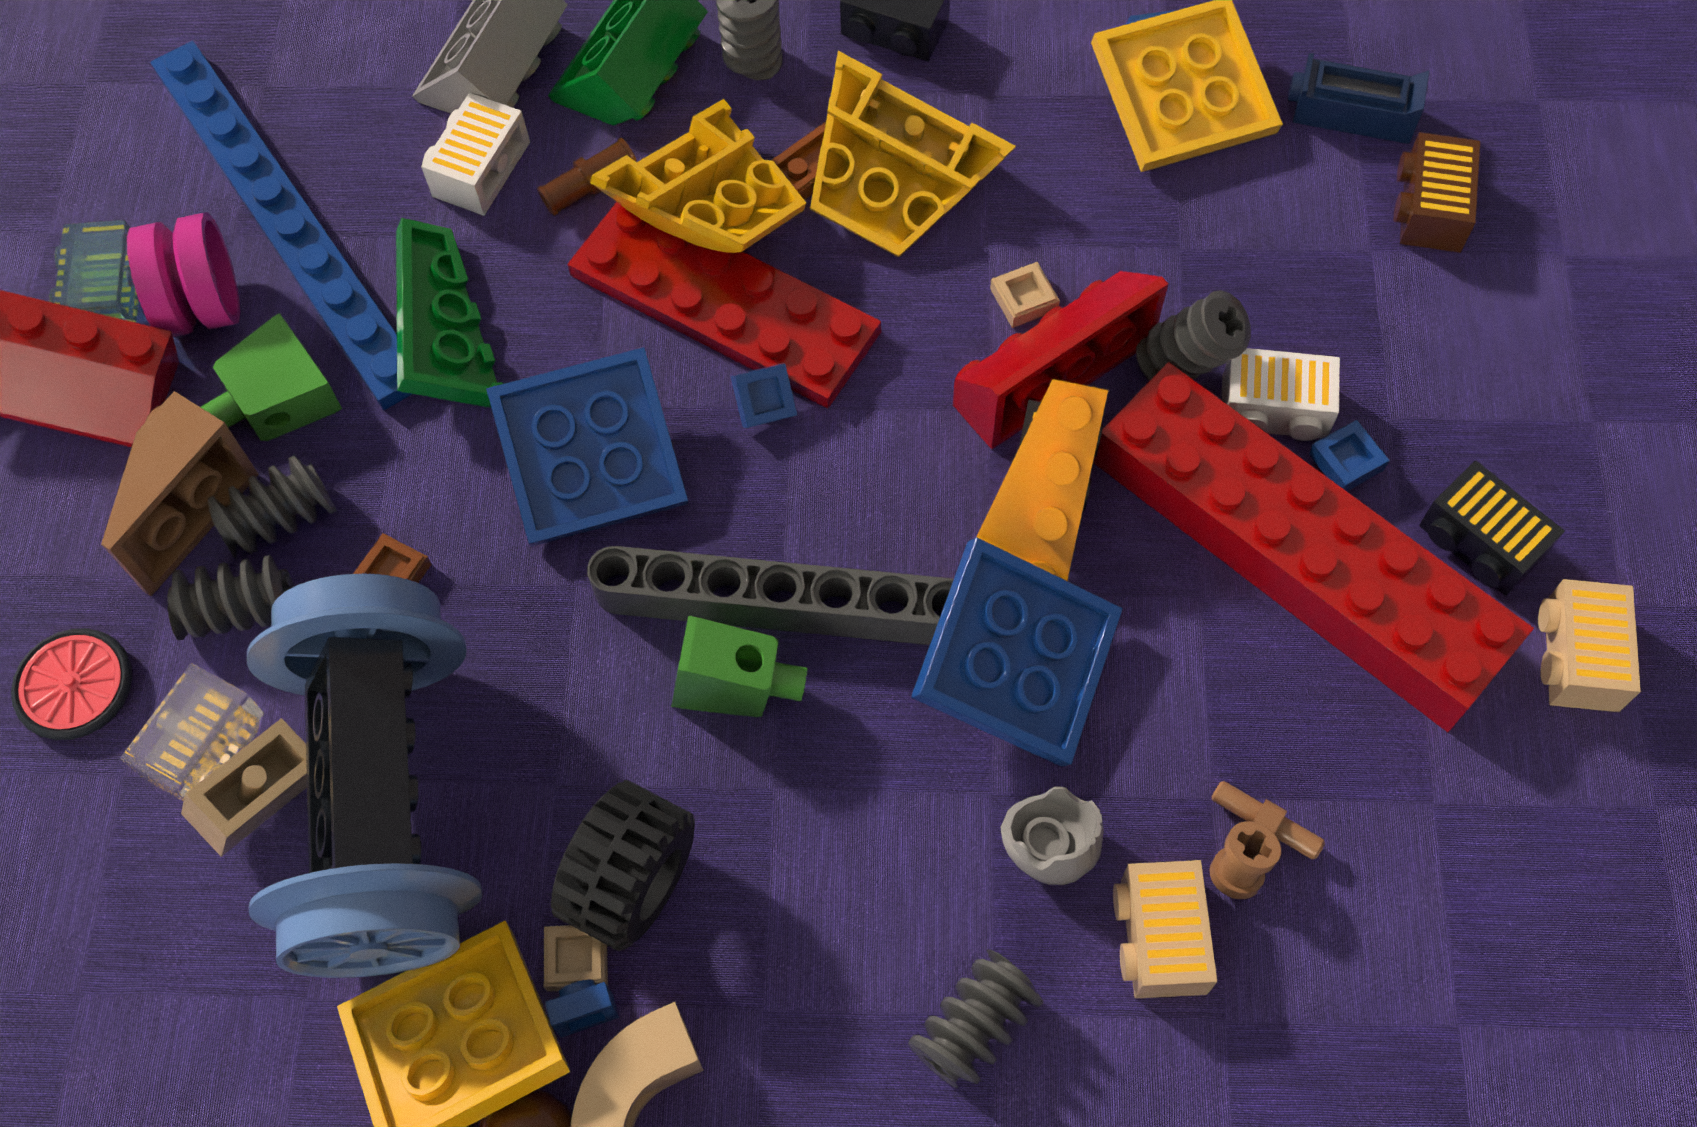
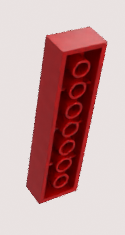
M1170 362L1102 429L1097 457H1094L1093 461L1096 466L1446 732L1453 728L1534 629L1530 624Z

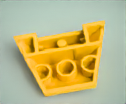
M838 51L810 210L891 254L900 257L1004 160L1016 146L972 122L968 126L882 80L881 73Z
M725 99L693 116L688 133L638 162H635L626 155L594 173L590 181L592 185L628 211L659 230L694 245L726 253L744 251L804 211L806 206L805 200L775 162L764 160L753 147L755 137L748 129L741 131L731 119L732 108Z

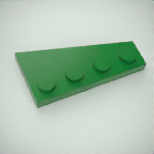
M401 218L396 230L397 391L491 408L486 388L501 385L503 382H497L492 368L495 358L490 344H484L478 326L481 316L476 302H471L465 287L468 277L452 229Z

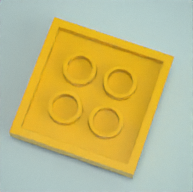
M1213 0L1094 33L1091 45L1141 172L1278 133L1283 125L1232 0Z
M506 920L460 943L458 951L449 958L426 967L405 971L337 1006L374 1127H467L570 1072L515 936Z

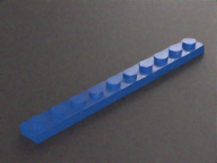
M192 40L151 61L150 63L155 73L382 410L384 411L412 395L411 393L397 391V334L195 42Z

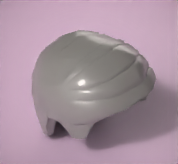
M1053 787L1045 794L1032 796L1014 804L1006 813L1001 825V834L1006 852L1019 869L1041 883L1065 885L1077 881L1094 868L1101 855L1104 828L1102 814H1100L1099 808L1092 800L1089 802L1081 800L1065 787Z

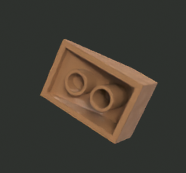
M174 391L161 406L151 411L143 426L136 432L101 545L135 583L150 596L158 590L215 525L209 512L207 498L214 496L226 507L230 505L229 487L234 486L243 493L249 486L248 478L253 475L255 477L259 475L225 422Z

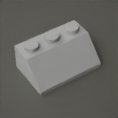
M473 0L412 97L421 104L448 113L459 109L469 93L513 108L519 99L516 89L521 81L528 79L538 68L541 59L537 55L542 46L549 44L559 33L562 24L558 20L568 4L564 0Z

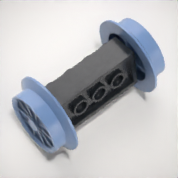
M345 574L319 578L299 584L287 590L275 600L271 609V627L260 633L250 643L247 650L248 668L260 681L274 688L305 696L309 873L266 887L254 895L248 905L249 916L256 924L276 931V964L281 969L294 974L323 978L369 977L405 972L443 961L455 954L460 947L458 916L473 908L482 897L481 884L475 877L451 868L420 864L421 839L419 834H411L410 812H414L417 807L418 780L416 775H409L408 754H412L414 750L416 729L414 719L406 718L405 698H409L412 690L428 686L452 674L464 662L467 653L466 640L460 631L451 624L441 620L438 597L429 588L417 582L389 575Z

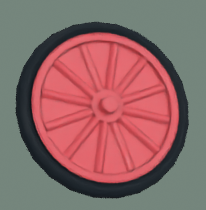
M80 628L53 634L42 640L28 652L20 662L13 677L11 697L18 719L28 730L41 737L53 740H72L87 736L101 729L116 716L128 697L132 682L130 659L125 649L115 638L101 631Z

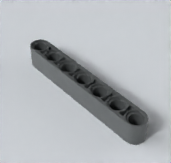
M610 546L597 551L591 557L587 566L588 578L599 606L606 612L613 614L687 621L688 616H693L730 626L930 645L940 619L935 614V611L944 607L954 580L943 577L622 546ZM614 575L628 576L622 584L617 586L604 585ZM669 580L683 582L674 591L665 592L659 590V587ZM725 585L738 588L729 597H719L713 594L717 588ZM784 590L794 595L790 600L780 603L768 599L776 591ZM832 596H841L849 600L848 604L841 608H831L823 603ZM888 601H895L901 603L905 608L898 613L889 614L879 609V606Z

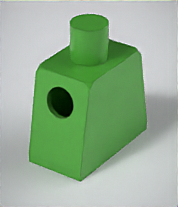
M280 313L272 317L215 361L213 369L227 391L201 406L202 409L225 422L228 428L246 418L261 441H269L342 409L328 381Z
M688 616L671 707L760 717L763 715L769 696L796 701L802 700L807 667L775 662L778 639L774 636Z

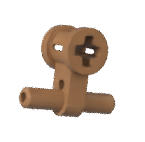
M1225 781L1219 783L1212 795L1213 802L1246 820L1236 824L1230 830L1225 839V848L1216 854L1210 865L1209 871L1213 884L1228 897L1248 899L1258 893L1264 883L1265 873L1270 872L1280 859L1281 845L1279 841L1312 860L1317 859L1325 845L1323 838L1285 817L1287 811L1268 799L1261 803Z

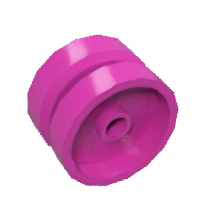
M208 212L177 218L173 233L162 222L129 228L127 254L131 276L139 302L150 326L172 331L173 337L192 333L196 319L209 330L239 323L240 300L230 255L215 220Z

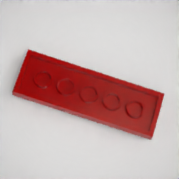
M617 202L567 264L570 276L752 370L785 363L791 390L827 409L831 406L881 333L880 320L743 251L726 253L694 245L659 230Z

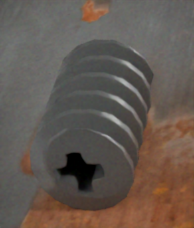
M716 0L718 20L720 22L721 47L723 49L722 57L726 66L733 72L743 74L750 79L767 80L772 78L782 66L779 0Z
M1223 290L1211 292L1205 299L1197 300L1190 307L1183 308L1178 314L1169 316L1164 322L1155 324L1148 331L1147 337L1141 339L1136 346V358L1141 371L1150 381L1170 362L1194 380L1199 375L1210 372L1214 367L1221 366L1228 360L1239 357L1247 349L1251 339V324L1248 314L1241 302L1231 293Z
M295 456L290 457L288 460L291 475L285 476L274 465L269 467L270 485L265 486L254 475L249 477L250 495L248 496L242 494L234 486L229 487L230 505L226 507L214 496L207 498L211 518L224 543L236 560V544L249 554L258 551L256 534H259L270 544L277 542L276 524L282 526L290 534L298 531L296 514H300L310 524L318 521L316 504L318 503L330 514L337 511L311 462V465L306 466Z
M271 555L264 556L261 573H256L249 559H242L239 576L236 577L233 576L228 563H219L217 580H211L205 566L196 567L194 583L189 584L183 570H174L172 586L168 589V616L176 639L184 640L188 633L194 638L205 637L210 632V629L216 634L228 633L233 625L238 630H249L255 621L261 627L271 626L273 603L281 594L294 587L291 575L286 569L279 570Z
M991 949L987 950L991 961L976 959L972 964L971 970L976 981L970 978H960L957 982L956 990L961 1000L954 997H945L941 1001L940 1008L946 1020L937 1016H929L926 1019L924 1026L931 1040L920 1035H913L908 1043L921 1061L942 1080L955 1088H958L956 1081L959 1078L976 1085L981 1081L972 1064L975 1058L994 1065L997 1061L987 1044L991 1039L1007 1046L1011 1044L1013 1040L1003 1025L1006 1020L1023 1027L1028 1023V1019L1019 1007L1022 1001L1039 1008L1044 1002L1030 979L1008 959Z

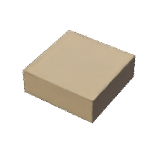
M1038 262L991 279L990 289L1012 328L1043 317L1048 311L1059 306L1060 300Z
M571 925L544 927V988L547 991H559L566 985L588 979L594 980L595 985L605 982L608 986L606 944Z

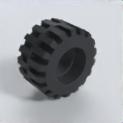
M624 780L622 783L619 782L613 786L587 813L563 855L552 891L551 908L553 916L617 951L630 947L646 933L657 919L681 877L693 844L695 827L693 814L629 780Z

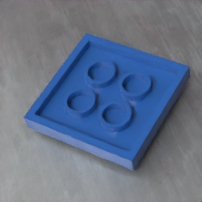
M644 347L486 388L530 547L688 504L684 484Z
M976 537L966 544L911 698L1061 767L1071 765L1123 608Z

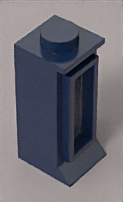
M1309 53L1303 73L1294 71L1287 101L1296 102L1292 123L1400 143H1410L1424 110L1430 70L1408 76L1313 59L1314 53Z

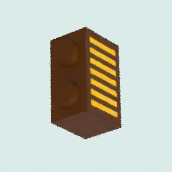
M1419 132L1411 152L1403 151L1397 170V182H1404V192H1400L1397 197L1393 218L1394 222L1401 223L1400 244L1461 253L1476 223L1480 141Z

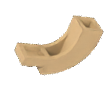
M675 1002L659 1008L628 1025L598 1054L581 1083L574 1104L571 1127H634L643 1107L657 1093L704 1071Z

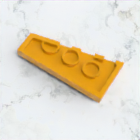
M1052 379L976 536L977 538L1068 581L1108 390Z

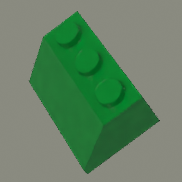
M613 0L554 85L548 97L554 103L613 126L632 118L635 121L640 120L653 107L655 99L652 96L657 88L666 83L677 71L678 65L675 61L680 53L692 46L700 36L701 31L698 29V26L708 11L698 0Z

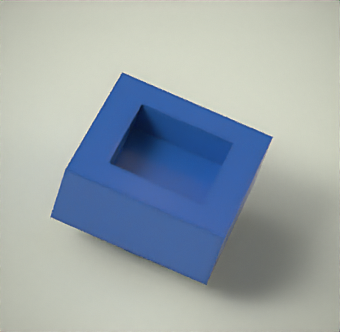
M785 363L730 376L743 428L797 415Z
M1357 420L1313 443L1309 452L1310 457L1325 476L1345 491H1349L1383 472L1390 461Z
M591 979L566 985L558 991V998L545 1002L550 1024L561 1038L620 1018L614 996L607 984L602 982L595 985L594 980Z

